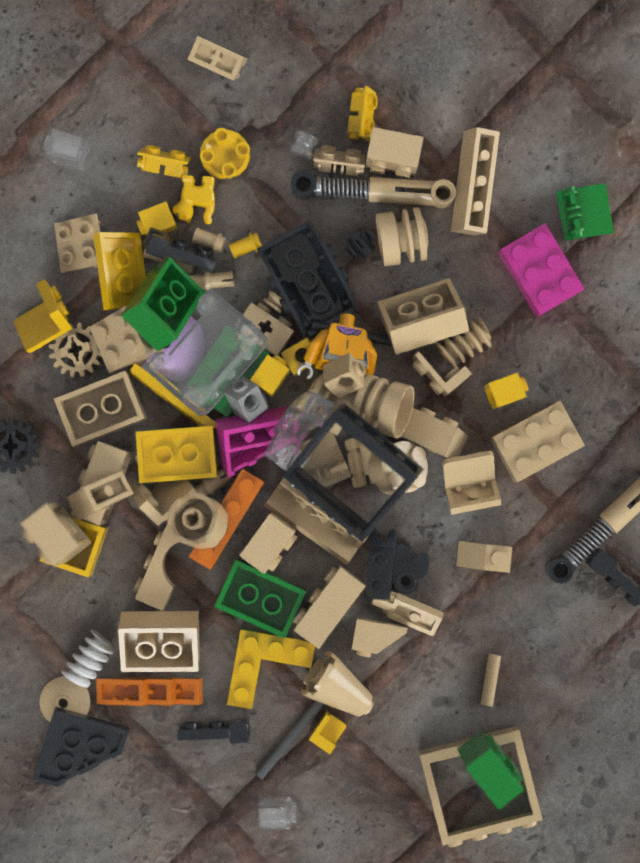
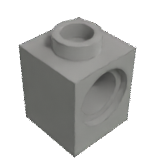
M245 377L235 381L229 388L223 391L234 414L247 423H250L268 409L258 385Z

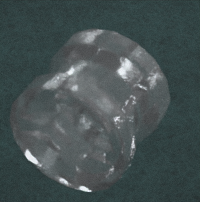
M295 131L294 144L290 145L289 152L301 158L311 160L314 155L313 148L317 146L319 139L311 134Z

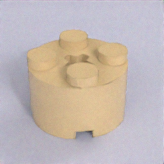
M408 441L393 443L424 469L405 493L415 491L419 487L424 486L428 473V463L424 449ZM374 454L371 456L368 465L371 481L380 488L381 492L392 495L404 479Z
M192 492L182 498H178L172 504L167 520L172 535L176 540L194 548L206 549L217 546L218 542L225 535L228 525V513L216 500L203 494Z

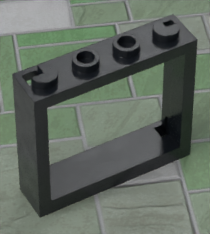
M342 402L282 476L292 484L293 488L300 490L306 495L312 504L324 510L332 521L342 525L350 536L354 535L363 542L424 469ZM336 423L404 479L368 523L301 468Z

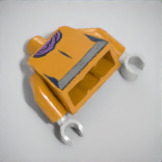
M341 314L339 324L331 323L328 329L321 330L310 342L304 356L305 363H301L297 367V374L299 376L301 369L309 368V373L306 377L309 379L313 375L312 364H315V369L323 370L324 364L350 353L356 360H360L363 363L366 371L364 374L365 379L370 374L374 375L377 353L371 341L367 338L366 330L354 327L355 317L351 314Z

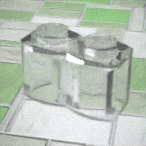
M291 797L260 798L259 830L291 829V823H296V802H291Z

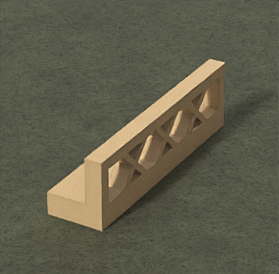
M283 478L264 506L347 565L365 540L361 542L354 535L350 536L342 525L332 521L324 510L312 504L306 495L300 490L293 488L292 484Z

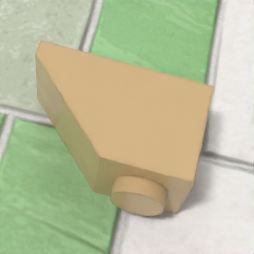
M120 471L81 488L69 495L67 499L79 521L131 496L133 492L123 472Z
M458 541L456 566L510 573L512 547Z
M356 617L351 649L356 650V655L371 657V653L378 654L407 633V626Z

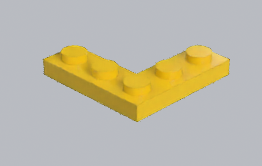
M241 628L227 705L252 709L261 659L311 668L315 646L307 640L291 637L282 638L274 634Z

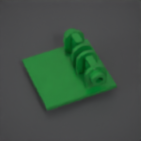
M606 183L579 188L571 186L565 188V190L556 191L564 241L614 233Z

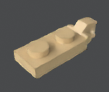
M391 592V601L372 600V605L382 608V611L387 614L388 618L430 636H434L444 615L442 611L396 592Z

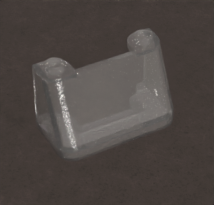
M211 288L198 300L197 311L202 316L169 354L164 351L154 352L142 366L167 390L199 416L206 415L225 395L223 391L240 378L267 344V337L249 319Z

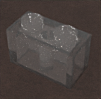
M52 129L51 135H47L44 142L45 154L54 164L83 172L90 147L82 137Z

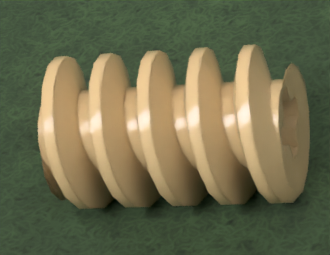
M480 317L477 318L478 325L473 321L469 323L470 331L461 333V336H452V341L449 338L442 339L443 346L435 342L438 352L447 364L449 363L452 367L456 368L455 359L458 358L464 363L465 353L473 358L474 348L481 353L483 352V343L489 348L492 347L491 335Z

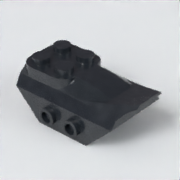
M311 220L256 249L271 275L267 277L273 291L278 289L283 297L279 300L286 314L291 312L305 339L308 337L315 338L319 333L310 330L312 320L339 324L341 314L353 315L354 312L359 310L346 283L349 277L343 266L337 267L334 261L337 255L330 243L327 245L324 243Z

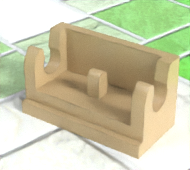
M197 36L187 60L234 81L239 78L240 69L245 65L247 58Z

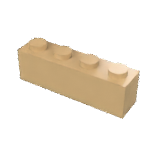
M478 127L463 131L451 232L468 235L487 234L500 134L498 131Z

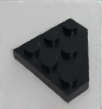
M55 707L32 781L58 787L66 783L68 779L78 774L82 775L99 766L101 762L121 755L129 727Z

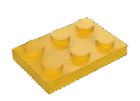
M99 232L93 234L103 310H119L129 304L146 277L140 233Z
M214 426L136 432L139 483L217 477Z

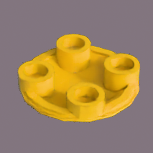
M219 128L204 139L200 148V160L204 169L210 175L219 179H231L240 175L246 169L250 160V147L239 133Z

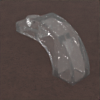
M307 391L300 395L287 408L273 430L275 434L263 456L288 469L305 437L315 427L323 426L334 403L313 391Z

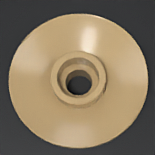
M64 676L57 677L47 683L40 695V709L43 716L49 722H51L55 707L87 715L90 709L91 699L87 687L76 685ZM60 699H66L68 706L65 708L61 707L59 704Z

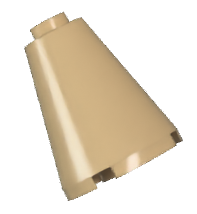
M326 651L324 654L327 657L323 661L318 658L308 671L303 681L307 686L305 690L301 688L302 695L358 717L363 714L367 715L374 704L372 694L334 653Z

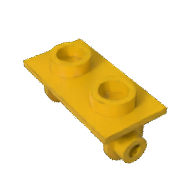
M365 86L364 89L355 88V92H352L350 111L358 112V116H349L347 134H349V139L359 140V137H361L365 141L370 142L372 128L375 127L373 115L374 110L377 108L378 99L376 92L368 86Z
M146 145L145 148L142 147L137 155L143 156V158L139 157L137 161V167H140L142 171L159 174L161 165H165L164 175L182 178V175H188L189 167L184 165L189 163L191 157L185 156V153L182 151L171 150L169 153L160 151V147Z

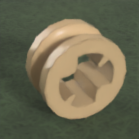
M269 291V297L264 298L262 301L281 314L282 306L279 300L282 298Z

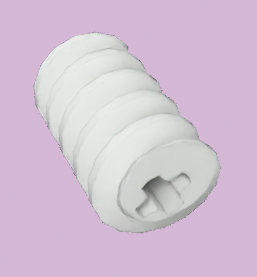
M93 629L90 631L94 638L85 637L88 647L82 645L78 647L82 655L73 653L72 656L76 663H66L70 671L61 670L64 677L82 687L90 686L89 679H95L97 676L94 670L101 671L103 668L101 662L106 663L109 660L107 654L115 652L111 642Z

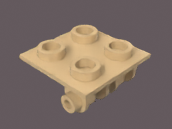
M323 145L321 149L316 148L313 168L330 173L331 165L334 164L333 173H336V166L339 164L341 165L340 174H343L344 165H347L345 175H363L366 155L361 154V151L357 149H346V152L336 151V147Z
M97 214L54 223L61 273L93 266L98 268L93 234L100 232L99 225L101 221H98Z
M328 432L311 453L309 461L303 467L307 473L324 487L351 477L334 434ZM311 439L294 446L303 451Z

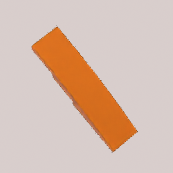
M124 677L96 679L97 704L128 706L203 704V678Z

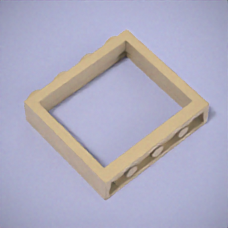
M517 726L486 733L485 736L491 734L499 746L514 742L531 812L447 833L430 763L460 756L457 749L472 737L418 751L443 846L456 847L463 844L464 840L471 838L473 841L483 840L488 837L487 834L495 832L500 835L507 834L514 827L530 828L536 826L538 821L543 820L520 730Z

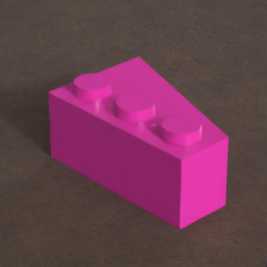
M289 406L265 410L250 423H247L238 416L215 420L220 467L228 478L235 475L237 470L247 465H254L257 463L256 460L269 453L272 455L300 440L298 416Z

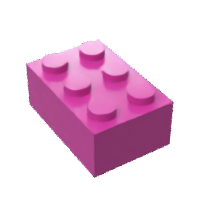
M546 224L539 226L498 252L536 318L584 290Z

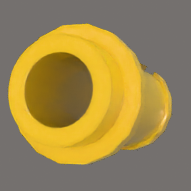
M250 232L249 236L229 243L230 250L235 259L262 246L257 232L254 234Z

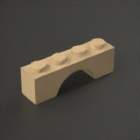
M165 520L167 525L164 532L159 531L156 536L154 545L157 548L154 555L149 554L143 567L147 569L144 578L139 577L133 590L137 593L136 600L161 611L166 609L175 585L166 574L165 559L171 547L179 542L173 537L168 520Z

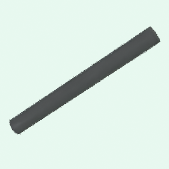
M318 701L313 702L255 772L260 779H264L325 704Z

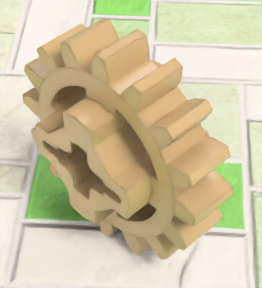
M70 323L72 329L54 339L56 341L55 344L49 345V348L54 350V353L50 354L49 358L57 360L53 365L55 368L62 366L61 374L65 375L70 371V377L75 378L77 372H79L80 376L84 378L86 377V370L91 373L95 372L92 367L94 364L101 366L102 363L97 359L98 356H102L91 334L90 326L83 330L82 323H78L77 328H74L73 324ZM78 334L87 336L91 342L83 343ZM67 338L68 342L64 348H61L63 341ZM75 345L82 348V350L79 351L78 357L77 355L71 353V351L75 349ZM93 352L90 361L86 364L87 356ZM63 359H72L75 367L67 365Z

